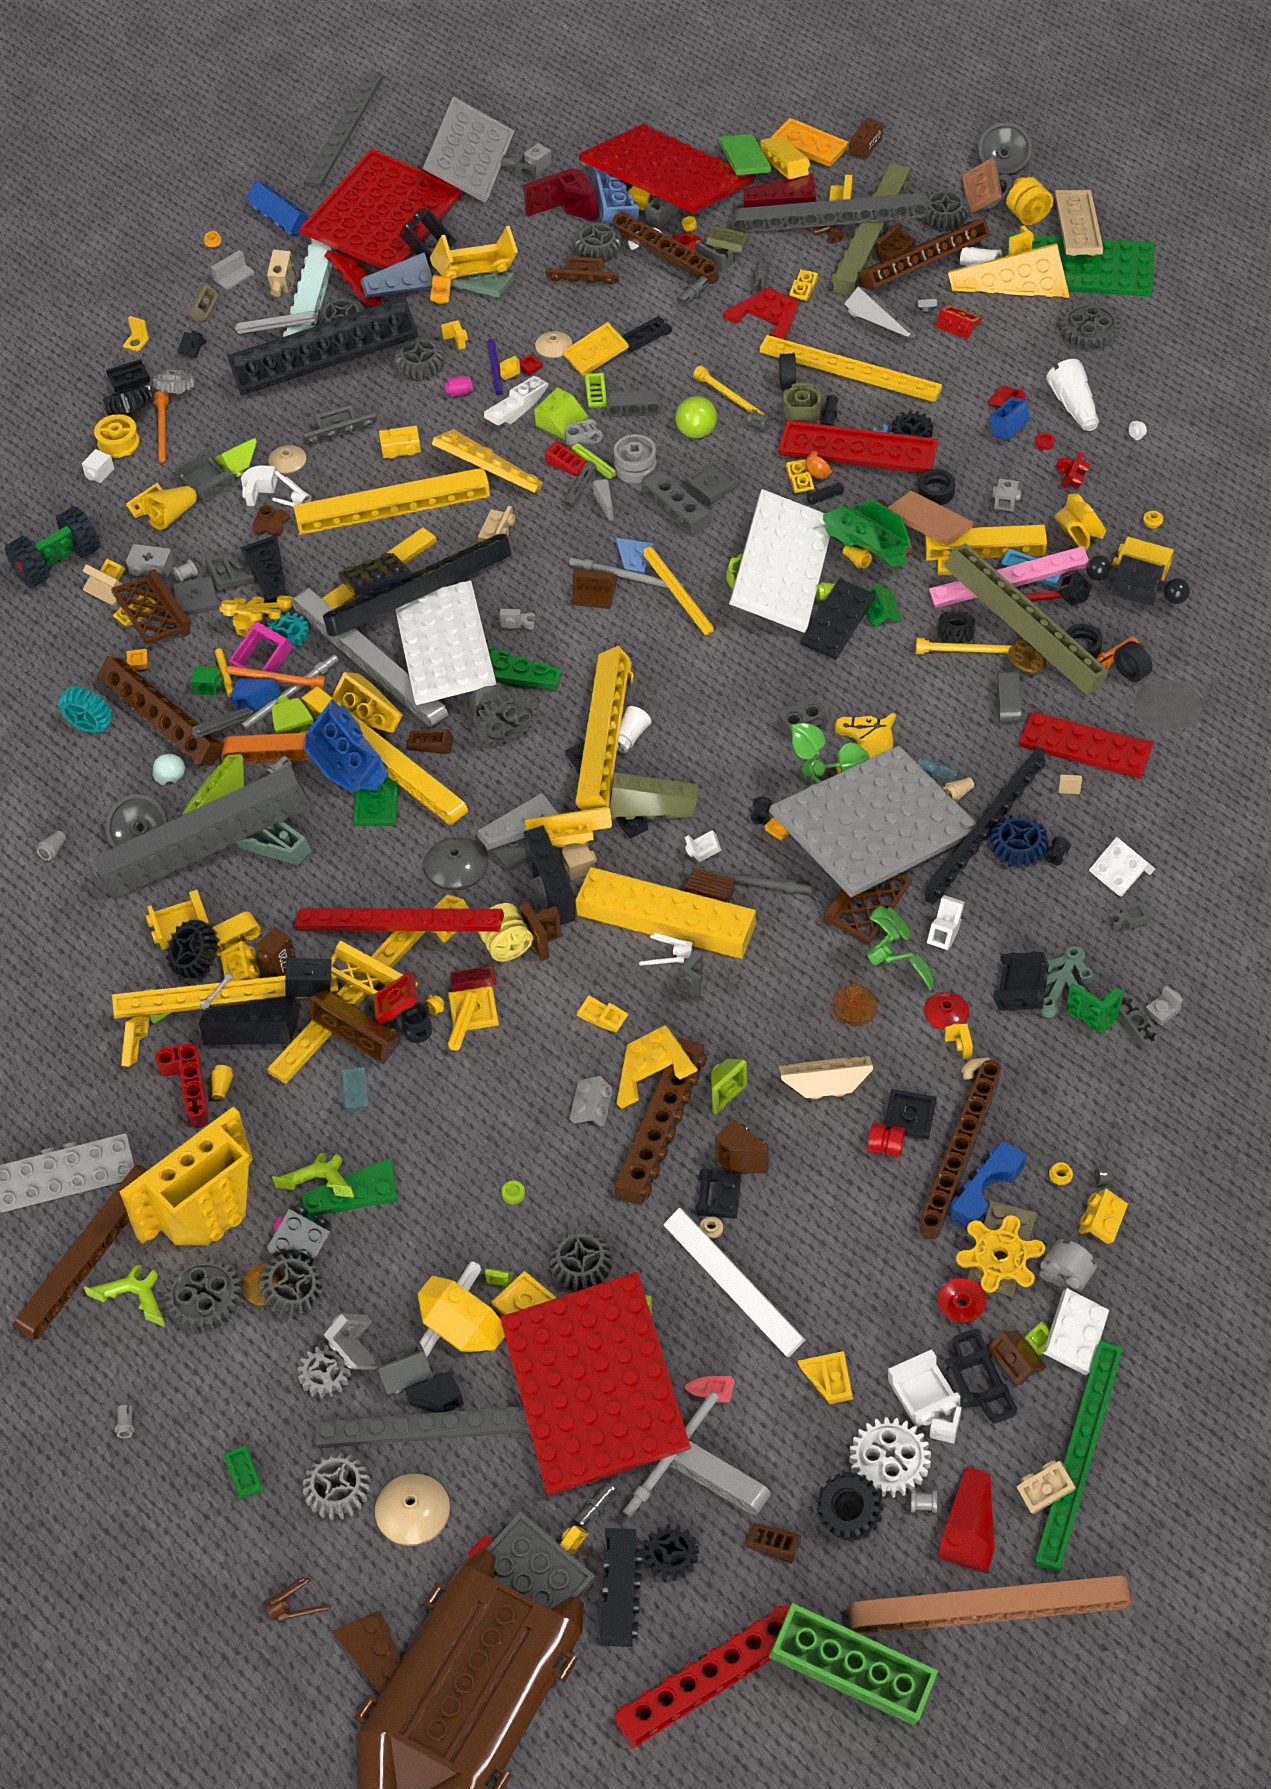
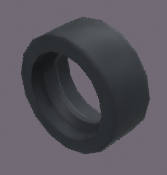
M794 353L780 354L781 390H788L796 383V357Z
M928 470L918 480V494L939 505L947 504L955 495V478L946 470ZM931 483H940L948 488L943 491H932L926 488V486Z
M1076 624L1068 628L1066 633L1073 639L1083 637L1095 643L1094 646L1085 648V650L1096 659L1102 649V633L1096 627L1088 624Z
M1129 641L1116 649L1114 653L1116 667L1130 682L1136 683L1152 672L1153 664L1151 658L1139 643Z

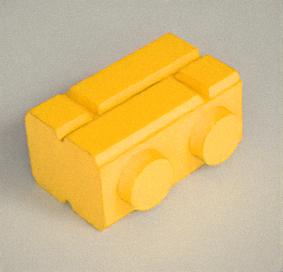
M417 425L379 431L383 458H395L403 455L412 456L421 453Z

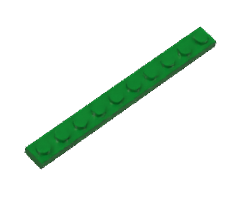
M1099 1341L1064 1461L1066 1471L1077 1489L1052 1503L1035 1562L1037 1566L1060 1573L1123 1352L1122 1347Z

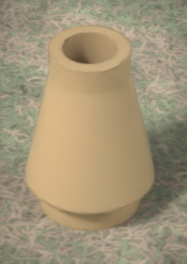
M967 777L962 780L946 783L943 790L957 802L974 788V782L971 778Z

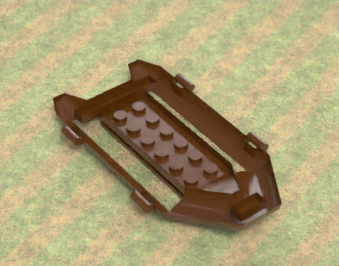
M481 1550L460 1563L446 1586L436 1582L423 1603V1606L431 1611L378 1699L367 1695L354 1717L356 1721L362 1723L356 1734L357 1789H490L487 1785L495 1771L500 1775L492 1789H504L512 1776L504 1768L555 1679L557 1678L565 1682L578 1660L576 1656L571 1654V1651L583 1631L584 1603L578 1598L571 1596L552 1609H549L494 1580L496 1557L487 1550ZM445 1592L442 1598L440 1599L439 1603L435 1605L441 1593ZM562 1656L566 1657L567 1659L563 1666L557 1672L555 1670L556 1665ZM374 1704H375V1705H376L375 1709L373 1710V1712H372V1714L370 1715V1717H369L368 1719H366V1717L368 1716L369 1712L371 1711L372 1707H373Z

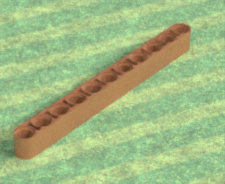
M1111 1576L858 1601L848 1605V1614L851 1630L861 1635L1125 1609L1132 1605L1127 1578L1125 1576Z

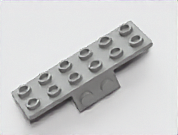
M127 1134L77 1145V1141L64 1144V1149L55 1151L54 1147L40 1150L41 1155L0 1165V1212L122 1182L135 1166Z

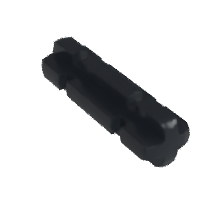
M838 482L833 484V487L830 485L818 489L816 493L812 491L807 494V501L809 504H814L818 502L817 500L822 501L834 497V494L840 495L844 492V487Z

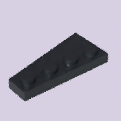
M277 534L240 547L241 553L267 603L277 602L278 596H287Z

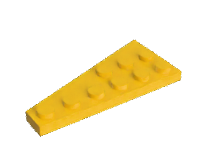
M1057 243L948 271L952 291H982L1012 295H1045L1046 297L1060 296L1070 298Z

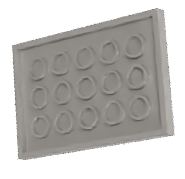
M452 97L422 169L486 203L501 167L502 156L507 152L514 130L459 99Z

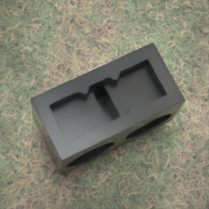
M812 697L779 711L778 726L787 739L792 741L791 725L807 723L821 730L826 726L827 713L817 699Z

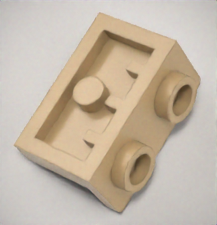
M508 506L505 512L490 510L478 535V542L498 534H506L508 537L509 527L513 526L515 522L512 506Z
M1053 1460L1042 1467L1043 1471L1036 1475L1033 1473L1026 1475L1020 1480L1021 1484L1016 1486L1032 1514L1077 1489L1061 1461L1056 1462Z

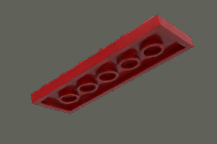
M1033 711L1019 741V747L1034 751L1037 747H1040L1048 755L1142 779L1154 742Z

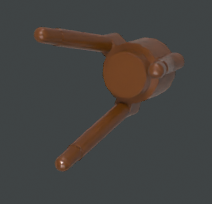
M309 1577L300 1578L280 1593L264 1601L271 1619L273 1620L278 1617L280 1622L288 1618L329 1610L331 1606H317L286 1613L285 1610L290 1608L286 1597L311 1581Z

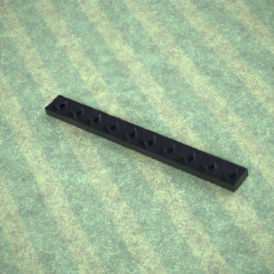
M1040 747L1035 749L928 884L925 901L934 904L938 898L943 897L946 887L949 883H954L958 872L967 866L972 854L975 855L978 852L983 840L986 841L989 838L991 830L996 823L1001 822L1005 812L1008 813L1011 810L1016 798L1019 799L1022 796L1024 788L1027 784L1030 785L1033 782L1038 770L1042 771L1046 764L1044 749Z

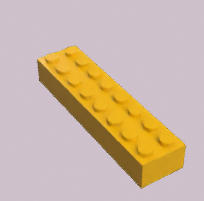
M590 867L575 900L578 916L649 935L654 933L663 934L678 940L693 942L692 946L740 959H743L756 926V910L593 867Z

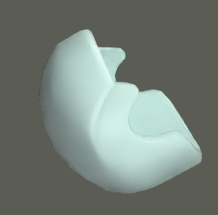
M174 754L161 755L154 762L152 776L161 785H165L167 782L176 783L184 776L185 764L180 757Z

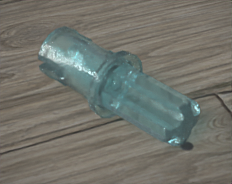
M922 757L917 761V764L926 773L933 775L934 778L939 776L956 781L959 772L957 770L943 766L939 761L936 763Z

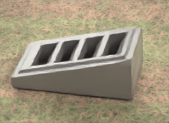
M608 480L593 481V493L608 520H613V507Z

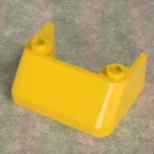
M506 226L496 244L450 250L446 236L441 235L430 256L432 266L444 278L451 280L459 276L493 271L504 272L508 270L518 251L510 226Z

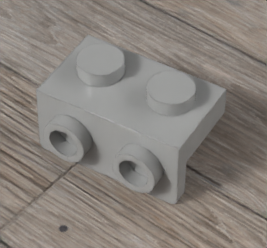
M601 1076L578 1080L569 1119L573 1123L593 1120L599 1126H604L612 1096V1087Z

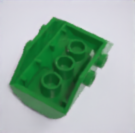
M870 499L852 508L842 506L823 514V521L826 524L825 530L828 532V535L836 537L845 546L852 547L857 545L870 551L892 568L907 563L906 551L911 542L903 518L878 501Z

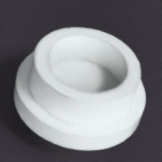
M1133 421L1130 423L1129 434L1135 440H1140L1146 435L1147 429L1143 422Z

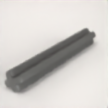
M244 707L192 727L193 732L191 734L196 738L203 737L245 721L252 716L254 711L249 707Z

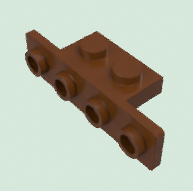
M567 256L565 269L546 268L545 271L547 278L552 281L567 279L570 282H578V280H585L588 283L603 281L605 284L619 282L617 272H602L603 258Z

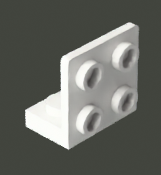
M1117 837L1089 869L1093 875L1119 896L1125 894L1143 871L1151 875L1155 870L1151 864Z

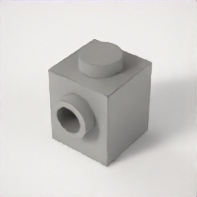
M540 143L536 144L524 153V164L534 165L536 174L540 173L552 164L551 150Z

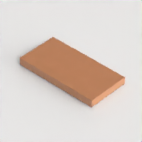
M913 491L908 492L888 507L903 518L905 525L946 546L973 527L972 521Z

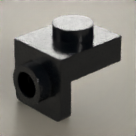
M184 332L178 353L196 359L201 344H206L207 341L199 332Z

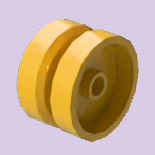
M1027 177L1016 183L1009 191L1006 205L1023 224L1032 225L1040 222L1050 212L1053 206V196L1037 179Z

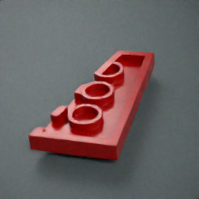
M327 250L324 255L325 258L334 262L332 266L335 270H340L344 274L342 278L346 283L353 286L352 290L363 304L375 307L383 303L379 296L365 297L361 280L367 275L358 258Z

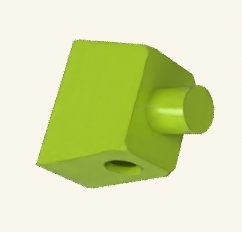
M287 695L279 696L277 698L278 704L271 707L275 733H307L314 721L299 698L289 700Z

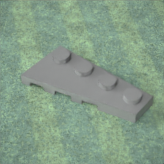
M541 793L478 830V838L487 850L524 838L523 832L526 831L524 821L526 819L558 815L559 813Z

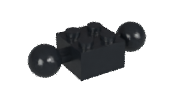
M1123 554L1119 567L1112 566L1111 561L1106 556L1095 555L1086 564V572L1091 579L1096 581H1102L1108 577L1115 579L1111 594L1143 604L1152 605L1157 592L1163 593L1166 600L1172 604L1185 602L1190 594V587L1185 580L1181 578H1173L1168 582L1161 580L1165 565L1144 558Z

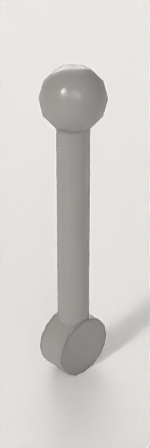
M226 973L224 980L209 998L201 1002L203 1010L209 1009V1003L224 985L233 979L231 973Z

